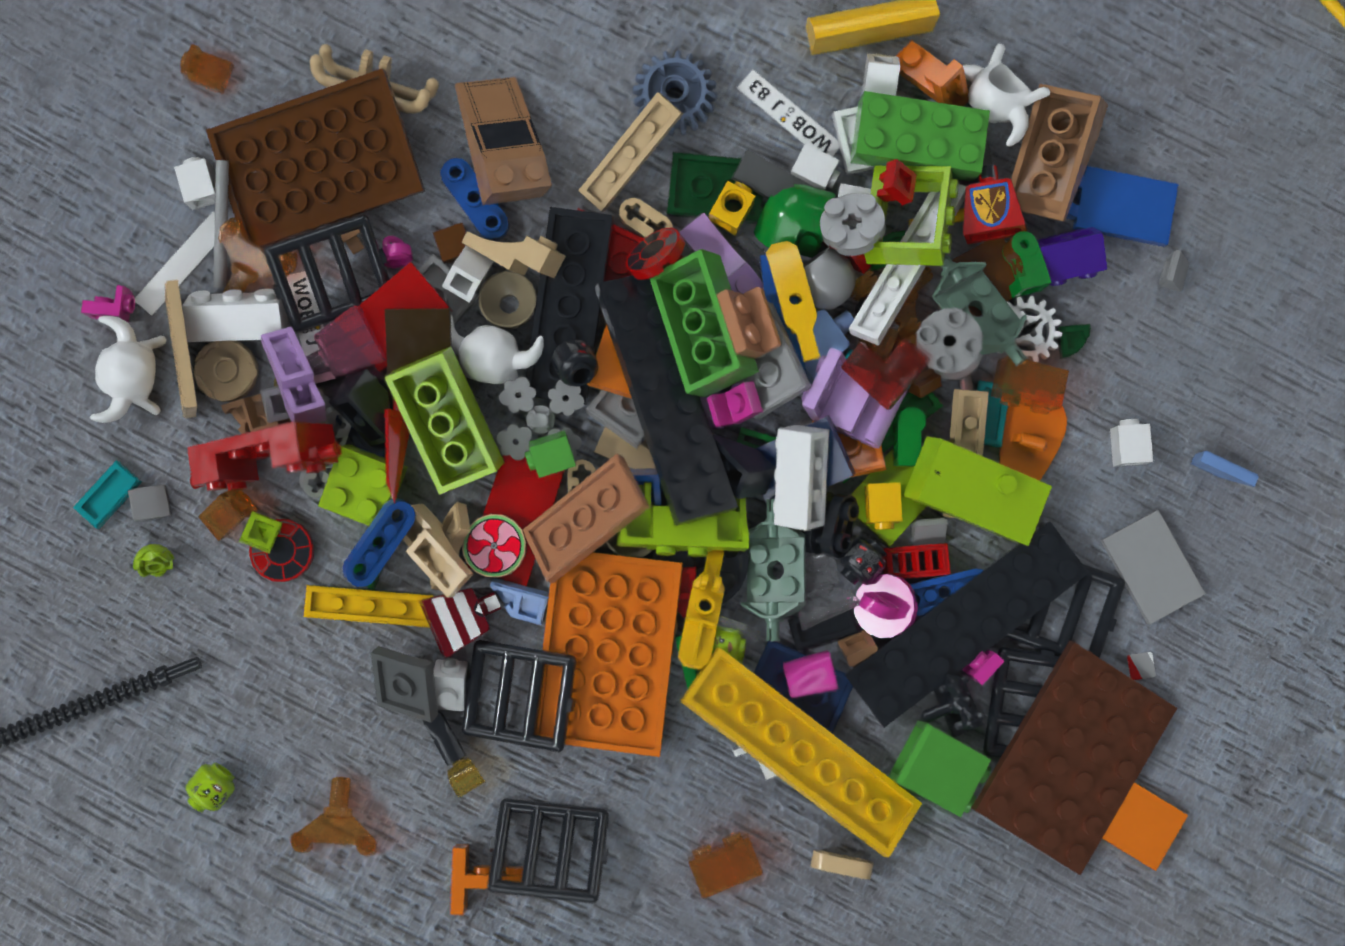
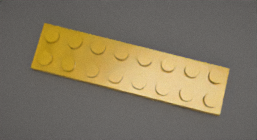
M720 647L715 649L709 663L702 668L680 700L686 707L883 857H890L922 805V802Z

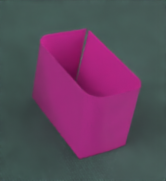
M828 650L783 662L789 693L792 698L838 690Z

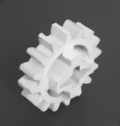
M1030 296L1026 303L1023 302L1021 297H1017L1014 300V306L1007 302L1019 319L1026 315L1024 311L1037 315H1026L1027 318L1021 330L1033 324H1036V326L1031 329L1032 331L1029 334L1016 338V345L1026 346L1029 351H1021L1030 360L1032 365L1039 362L1038 355L1044 360L1050 356L1047 349L1054 351L1058 347V344L1053 339H1058L1062 336L1061 332L1055 330V327L1061 324V320H1053L1051 317L1056 310L1053 308L1046 311L1044 309L1046 305L1045 300L1041 301L1038 305L1034 304V296ZM1044 324L1046 327V338L1042 336V328ZM1007 356V361L1010 362L1011 358Z

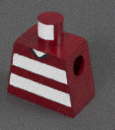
M473 588L459 590L454 597L450 598L442 594L419 601L440 653L444 658L453 655L490 630L485 616L501 610L500 603L494 592L477 599Z

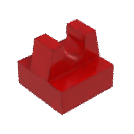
M898 159L887 162L886 171L879 176V180L884 184L883 189L877 190V197L884 202L898 201L902 205L913 202L917 174Z

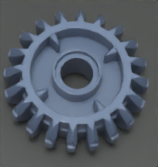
M679 50L676 51L675 58H670L667 51L663 52L662 61L658 57L653 56L651 58L653 67L644 63L642 65L644 74H636L635 77L639 85L633 86V94L637 95L633 99L634 106L641 107L638 110V116L655 94L659 92L684 113L668 132L669 136L674 135L675 128H680L681 135H686L687 125L696 131L698 129L697 120L706 123L708 121L706 113H713L714 105L711 102L717 100V93L712 91L716 88V81L708 80L712 76L711 70H702L704 66L702 59L693 64V54L691 53L686 56V59H681V51ZM672 88H678L683 92V95L673 99L666 93Z

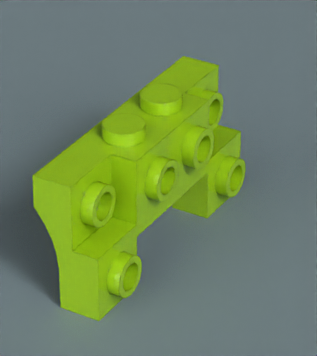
M644 482L639 487L650 507L617 532V546L647 547V550H656V554L662 556L675 555L676 551H688V556L692 557L707 556V552L712 550L746 551L749 548L746 498L737 499L735 497L738 508L734 511L675 526L669 506L651 507V482Z

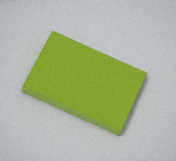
M893 449L884 457L886 470L870 473L850 494L855 497L859 506L857 519L888 547L895 542L926 508L925 505L903 496L915 466H893ZM900 482L902 522L894 523V529L875 530V524H866L864 486L872 483Z

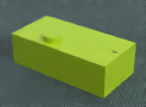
M451 346L400 367L384 377L439 495L495 473L503 465L504 460Z
M927 436L903 496L1009 541L1029 546L1052 486L944 439Z

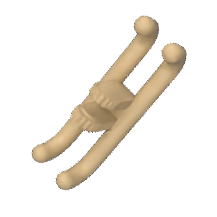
M323 44L319 49V55L314 54L310 59V69L314 78L325 87L370 73L373 66V52L366 49L361 57L359 71L340 66L334 62L332 48L328 44ZM384 55L379 63V69H385L390 82L392 58ZM435 78L428 79L426 87L421 90L390 82L399 111L410 114L423 111L428 106L429 101L436 95L439 86Z

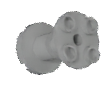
M945 308L932 313L923 321L917 331V348L921 359L930 368L934 369L935 373L941 375V378L944 380L957 381L970 376L978 369L983 355L980 354L983 335L979 324L970 314L959 308ZM950 340L952 343H955L953 347H946V342Z

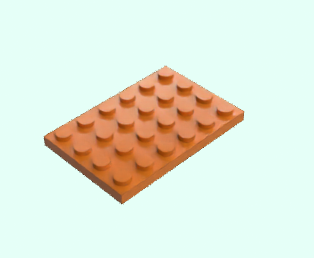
M592 552L557 581L550 583L542 650L572 655L576 658L572 698H576L575 708L573 712H569L565 745L655 757L661 756L683 563ZM545 664L535 735L553 738L563 667Z

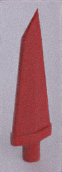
M394 399L393 410L386 409L384 418L386 484L395 503L410 432Z

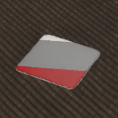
M1152 652L1127 656L1131 679L1139 680L1156 676Z

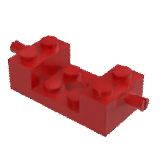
M290 422L187 447L191 471L190 484L194 489L206 486L207 491H217L226 488L228 491L247 489V483L259 481L256 460L269 458V452L272 468H286L287 473L306 471V473L310 474L326 471V465L338 463L337 456L341 455L342 450L339 443H335L333 424Z

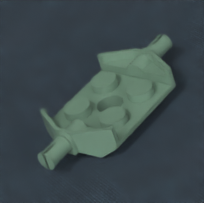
M945 253L944 265L941 266L943 269L941 272L942 278L935 288L932 298L941 310L945 308H959L975 319L983 335L980 354L985 355L995 352L1002 354L1006 352L1016 367L1027 360V357L1016 345L1015 339L1018 337L1027 316L1023 315L1021 319L1018 318L983 272L987 265L985 262L956 263ZM968 307L978 308L982 313V317L973 316Z
M766 499L767 518L765 522H761L748 530L747 602H741V606L757 616L765 618V622H767L766 641H780L779 622H784V618L799 612L806 606L805 534L799 529L774 525L775 513L773 511V503L775 499ZM777 562H780L784 568V573L780 579L775 578L773 575V567Z

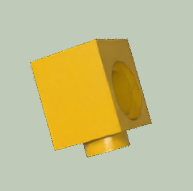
M727 181L709 213V220L736 236L754 204L755 195L751 194L752 190L741 182L733 184ZM733 199L739 201L742 208L737 212H731L726 209L724 204Z
M900 482L872 483L864 486L866 524H875V530L894 529V523L902 522Z

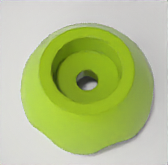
M150 544L142 547L136 553L133 560V568L142 577H147L148 575L160 577L167 570L173 569V560L175 558L171 551L163 545Z

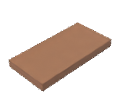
M616 454L522 531L546 581L554 583L650 506L624 457Z

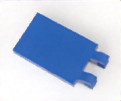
M1090 166L1086 167L1077 189L1079 190L1077 204L1072 202L1066 219L1074 220V230L1094 227L1105 236L1161 247L1168 245L1178 184Z

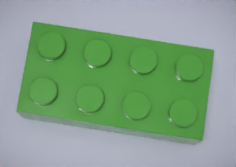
M864 91L858 102L850 163L874 167L886 166L887 162L898 159L906 166H951L953 179L974 182L982 173L990 111Z
M699 249L674 264L667 266L658 276L650 278L686 394L708 397L759 372L754 358L735 353L716 295L726 289L732 290L720 255Z

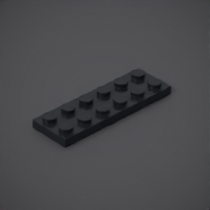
M550 207L546 238L558 244L555 250L566 257L555 278L540 273L530 348L539 336L544 338V348L537 363L526 370V378L530 383L529 387H533L536 390L535 398L551 400L548 397V392L550 389L555 388L556 383L560 380L552 363V355L558 345L570 339H581L587 342L593 353H595L601 311L595 286L597 283L605 281L614 221L613 215ZM587 384L580 386V395L584 398V405H587L590 386ZM567 395L563 396L564 400L569 398Z

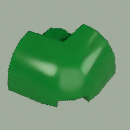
M793 184V187L784 189L775 196L771 194L763 207L754 229V235L758 241L768 248L771 244L788 241L797 245L800 255L813 258L818 254L823 243L820 218L825 210L824 206L828 200L836 198V196L832 192L803 184Z

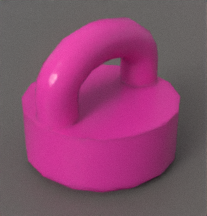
M388 235L383 239L382 249L388 262L384 264L386 267L400 268L412 261L413 255L410 245L396 236Z

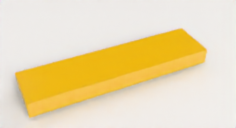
M307 585L303 617L429 627L419 601L434 596Z

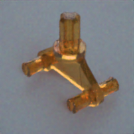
M232 217L220 226L218 236L219 242L222 243L223 241V245L229 255L232 264L230 270L233 273L223 292L236 289L245 293L250 283H255L257 279L263 277H270L272 274L264 256V248L240 235L241 222L239 219L235 222L236 218ZM295 251L294 254L289 252L279 256L287 277L296 270L298 254Z
M930 267L924 268L894 319V322L899 326L897 334L893 338L894 343L911 336L921 327V322L917 323L915 301L918 299V292L933 279ZM868 271L864 276H860L855 280V287L850 296L852 298L856 295L853 300L859 301L861 297L869 295L878 280L876 274L871 277L874 272Z
M334 777L332 779L329 807H324L323 814H320L319 817L300 831L291 835L290 842L295 851L299 853L309 852L313 848V843L354 845L363 856H373L377 852L378 845L376 839L352 815L353 810L348 808L351 780L349 778Z

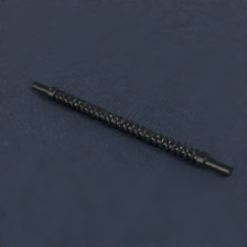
M197 656L170 667L163 665L156 668L154 673L148 671L146 676L138 675L137 680L131 677L129 683L122 681L120 686L113 684L111 690L105 687L103 693L96 691L94 696L87 694L85 699L79 697L77 703L71 700L68 702V706L61 704L59 709L56 707L51 708L50 713L45 710L42 712V716L35 714L33 719L26 717L24 723L18 720L16 726L9 724L7 729L0 727V748L2 744L5 746L10 745V741L17 743L19 737L26 739L28 734L35 736L37 730L43 733L45 727L52 729L54 724L61 726L63 721L69 723L71 717L77 720L80 714L87 716L88 711L95 713L98 707L103 710L106 704L113 706L114 701L121 703L124 697L130 700L132 694L139 696L140 691L148 693L149 688L156 690L158 685L161 687L167 686L172 683V679L201 669V661Z

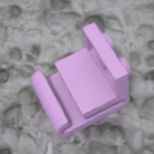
M830 347L827 355H823L818 361L816 367L817 375L813 383L810 384L811 388L803 392L802 405L814 422L830 415L838 433L879 449L906 395L907 389L895 381H891L888 384L879 380L880 376L847 362L841 351Z

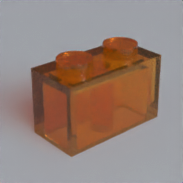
M1006 356L997 362L991 397L1001 399L1000 403L1006 406L1019 407L1022 404L1030 406L1031 412L1047 415L1050 411L1062 408L1069 371L1026 360L1016 367L1011 358Z
M740 831L723 837V843L711 848L710 844H705L692 850L693 856L688 857V863L703 899L763 875L748 834L741 836Z

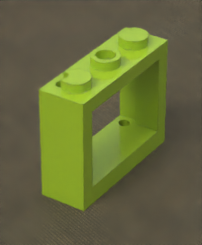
M874 166L870 194L875 197L876 202L883 209L886 222L888 202H884L877 197V190L883 189L884 184L879 180V176L886 171V166ZM907 166L917 174L914 192H940L934 243L883 242V237L882 239L880 237L874 243V248L864 254L866 263L943 266L945 253L951 252V234L947 233L948 226H953L955 221V207L951 206L952 198L957 199L958 179H953L951 166Z

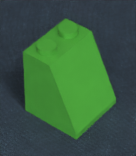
M917 720L888 777L961 817L963 812L968 813L976 800V796L973 793L978 784H984L991 772V767L988 766L991 759L935 727Z

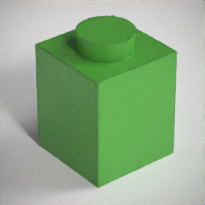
M565 430L529 441L530 451L525 452L526 460L530 471L536 469L539 478L576 466Z

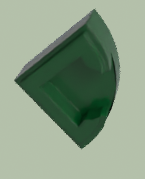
M1091 324L1059 326L1057 328V331L1062 333V336L1058 338L1060 359L1068 358L1082 349L1090 336Z

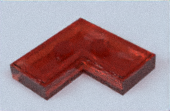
M903 339L886 361L865 343H859L840 368L886 410H891L931 359L908 339Z

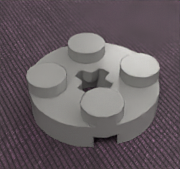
M847 194L838 198H832L826 202L825 210L820 218L821 234L824 242L828 246L830 245L832 248L837 249V253L845 256L865 254L874 248V243L880 237L882 239L886 229L884 212L873 195ZM850 220L861 222L856 224V229H850L849 225H845Z

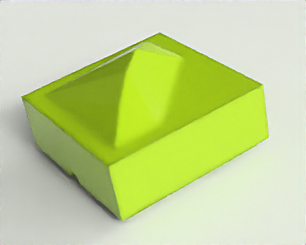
M252 511L239 542L270 554L283 523Z

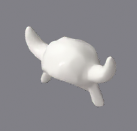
M1000 43L995 47L987 67L983 68L978 65H963L966 80L972 82L968 95L971 107L989 110V122L1007 123L1009 121L1012 123L1013 130L1006 142V145L1009 147L1018 143L1024 137L1029 127V117L1025 108L1049 96L1050 90L1047 87H1041L1031 91L1001 62L1005 46Z
M451 315L452 349L459 356L458 362L461 369L469 379L491 384H504L507 380L515 381L518 378L517 369L529 368L536 364L542 355L544 348L543 336L537 337L529 350L519 351L514 336L498 326L483 325L474 329L465 338L460 336L455 330L453 316ZM517 392L515 395L520 397L521 393Z
M115 316L99 317L98 320L110 326L117 335V343L102 350L95 367V381L104 393L112 397V401L107 410L90 415V419L101 423L120 420L128 412L132 403L154 415H158L161 411L160 407L148 399L156 374L155 355L152 349L165 345L166 338L158 336L137 342L135 332L128 322Z

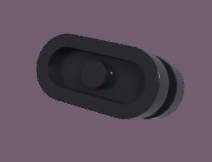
M826 491L824 526L808 531L802 530L805 534V552L813 554L823 553L825 556L842 558L850 550L855 521L859 515V506L854 496L841 493L834 495L832 492Z

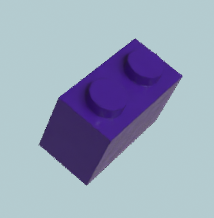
M1094 227L1037 240L1052 282L1049 286L1065 284L1067 279L1074 277L1080 279L1092 278L1098 275L1097 272L1108 270L1103 233Z

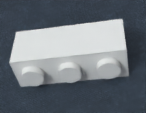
M235 289L225 291L223 294H210L209 291L204 290L196 291L188 295L182 305L188 342L261 340L262 334L289 327L288 317L281 299L277 300L273 289H260L255 291V293H242L241 290Z
M800 425L778 429V436L776 438L777 465L774 472V479L776 481L775 500L773 503V511L775 513L774 525L806 531L824 526L828 429Z

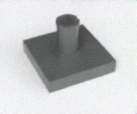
M380 646L375 648L371 652L377 705L432 722L438 716L433 673L435 663L428 656L425 657V655L417 658Z

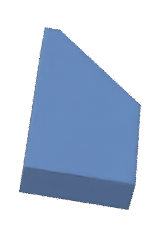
M1207 450L1195 454L1191 462L1192 465L1219 478L1255 487L1259 478L1258 474Z
M497 578L492 579L490 587L493 591L497 592L505 604L504 608L510 617L542 625L548 605L549 592Z

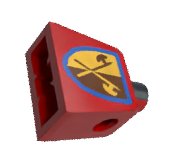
M996 165L983 166L982 173L979 175L980 183L970 184L965 188L963 235L967 244L1013 237L1020 231H1027L1011 178L999 179Z

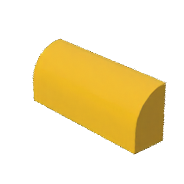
M895 0L808 17L805 26L811 54L816 55L933 32L940 12L936 0Z

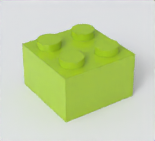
M350 444L342 445V453L340 456H337L338 463L332 465L318 507L369 526L383 505L393 499L386 484V458ZM403 465L398 492L408 468Z

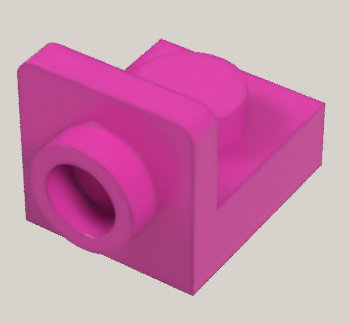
M117 285L115 301L111 298L99 296L94 297V301L83 300L81 313L91 319H99L101 316H115L129 322V316L133 314L135 309V297L127 287Z
M754 381L743 382L726 393L713 394L707 397L716 427L741 424L763 412Z
M991 650L981 651L962 670L973 681L983 685L1004 663V660Z

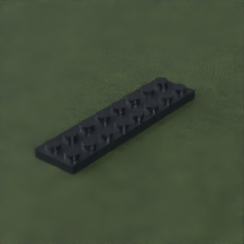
M634 276L597 283L595 291L675 526L734 511L738 506L699 396L686 394L650 279L638 280Z
M1049 521L1034 532L1029 546L1017 544L917 619L904 632L893 637L881 646L877 652L845 673L844 676L880 725L885 728L942 685L946 680V675L958 673L971 663L981 651H987L1080 581L1089 572L1051 521Z

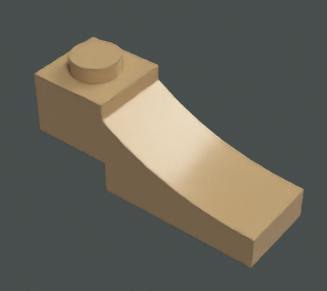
M467 231L462 240V243L506 269L525 276L530 267L541 274L555 278L566 257L555 250L558 244L543 236H540L539 240L526 236L522 242L504 243L487 240Z
M425 504L411 505L415 511V521L403 538V541L409 547L406 553L447 598L454 597L473 573L449 543L442 530L444 525Z

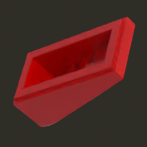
M947 543L882 548L887 553L884 557L887 566L883 570V574H892L903 579L950 575ZM932 551H937L939 569L933 570ZM918 552H924V571H920ZM905 553H911L912 572H907ZM892 554H898L900 573L893 572Z

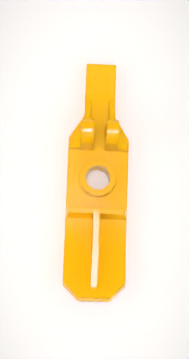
M788 241L771 244L766 251V258L773 277L785 325L791 329L792 334H796L804 362L818 359L820 354L813 332L817 313L798 247ZM796 296L801 299V303L795 305L789 299Z
M724 550L708 552L704 571L693 581L678 652L679 660L686 667L701 670L711 659L725 591L722 577H720ZM706 601L710 604L711 609L703 611L700 609L699 603Z

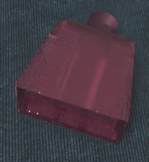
M356 305L349 308L314 335L319 350L306 356L313 374L329 367L334 377L345 376L387 362V357L362 308Z

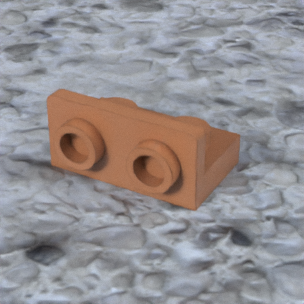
M755 287L744 294L726 289L716 294L736 354L756 359L781 346L763 288Z

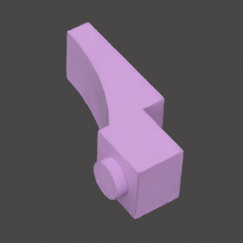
M705 213L699 215L679 231L693 253L703 249L721 256L732 291L744 294L755 287L763 288L761 279L748 262H745L733 249Z
M292 326L262 334L261 342L271 364L291 422L320 423L326 421L324 401L314 382L313 371Z

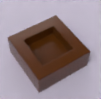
M462 222L433 232L444 264L455 261L466 246L462 243L466 234Z

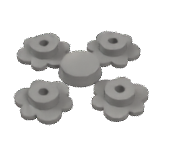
M522 376L516 378L515 381L507 380L504 383L505 390L501 391L499 400L503 405H509L508 408L513 413L518 412L519 409L529 411L526 416L528 427L522 426L519 428L516 424H510L507 430L500 431L497 435V441L502 445L501 453L506 456L511 455L514 460H521L525 457V452L530 451L531 430L539 434L548 432V435L565 430L575 458L577 456L576 450L582 444L581 438L576 434H572V429L569 427H564L562 430L558 428L552 429L555 423L554 413L563 412L564 415L570 416L573 414L574 409L578 410L583 407L584 398L580 395V386L570 387L559 380L555 388L550 389L548 392V397L551 399L549 403L550 408L542 405L533 407L534 402L532 398L536 396V390L533 387H529V380ZM519 392L521 396L517 397L515 394ZM567 395L569 398L564 400L563 396ZM513 439H518L519 442L514 443Z

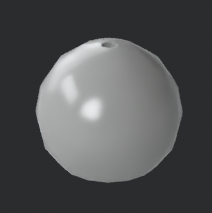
M828 247L803 264L815 309L832 310L842 305L851 296L855 287V270L851 261L845 255L839 254L837 250Z

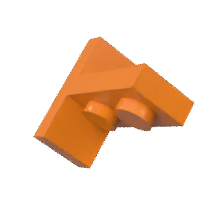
M911 41L896 55L900 61L899 74L936 102L963 107L969 102L964 67L955 59L948 65H945L914 41Z
M456 844L453 847L450 915L465 914L468 905V888L488 889L490 865L473 866V870H469V844ZM507 866L506 871L502 873L501 880L521 882L523 866Z

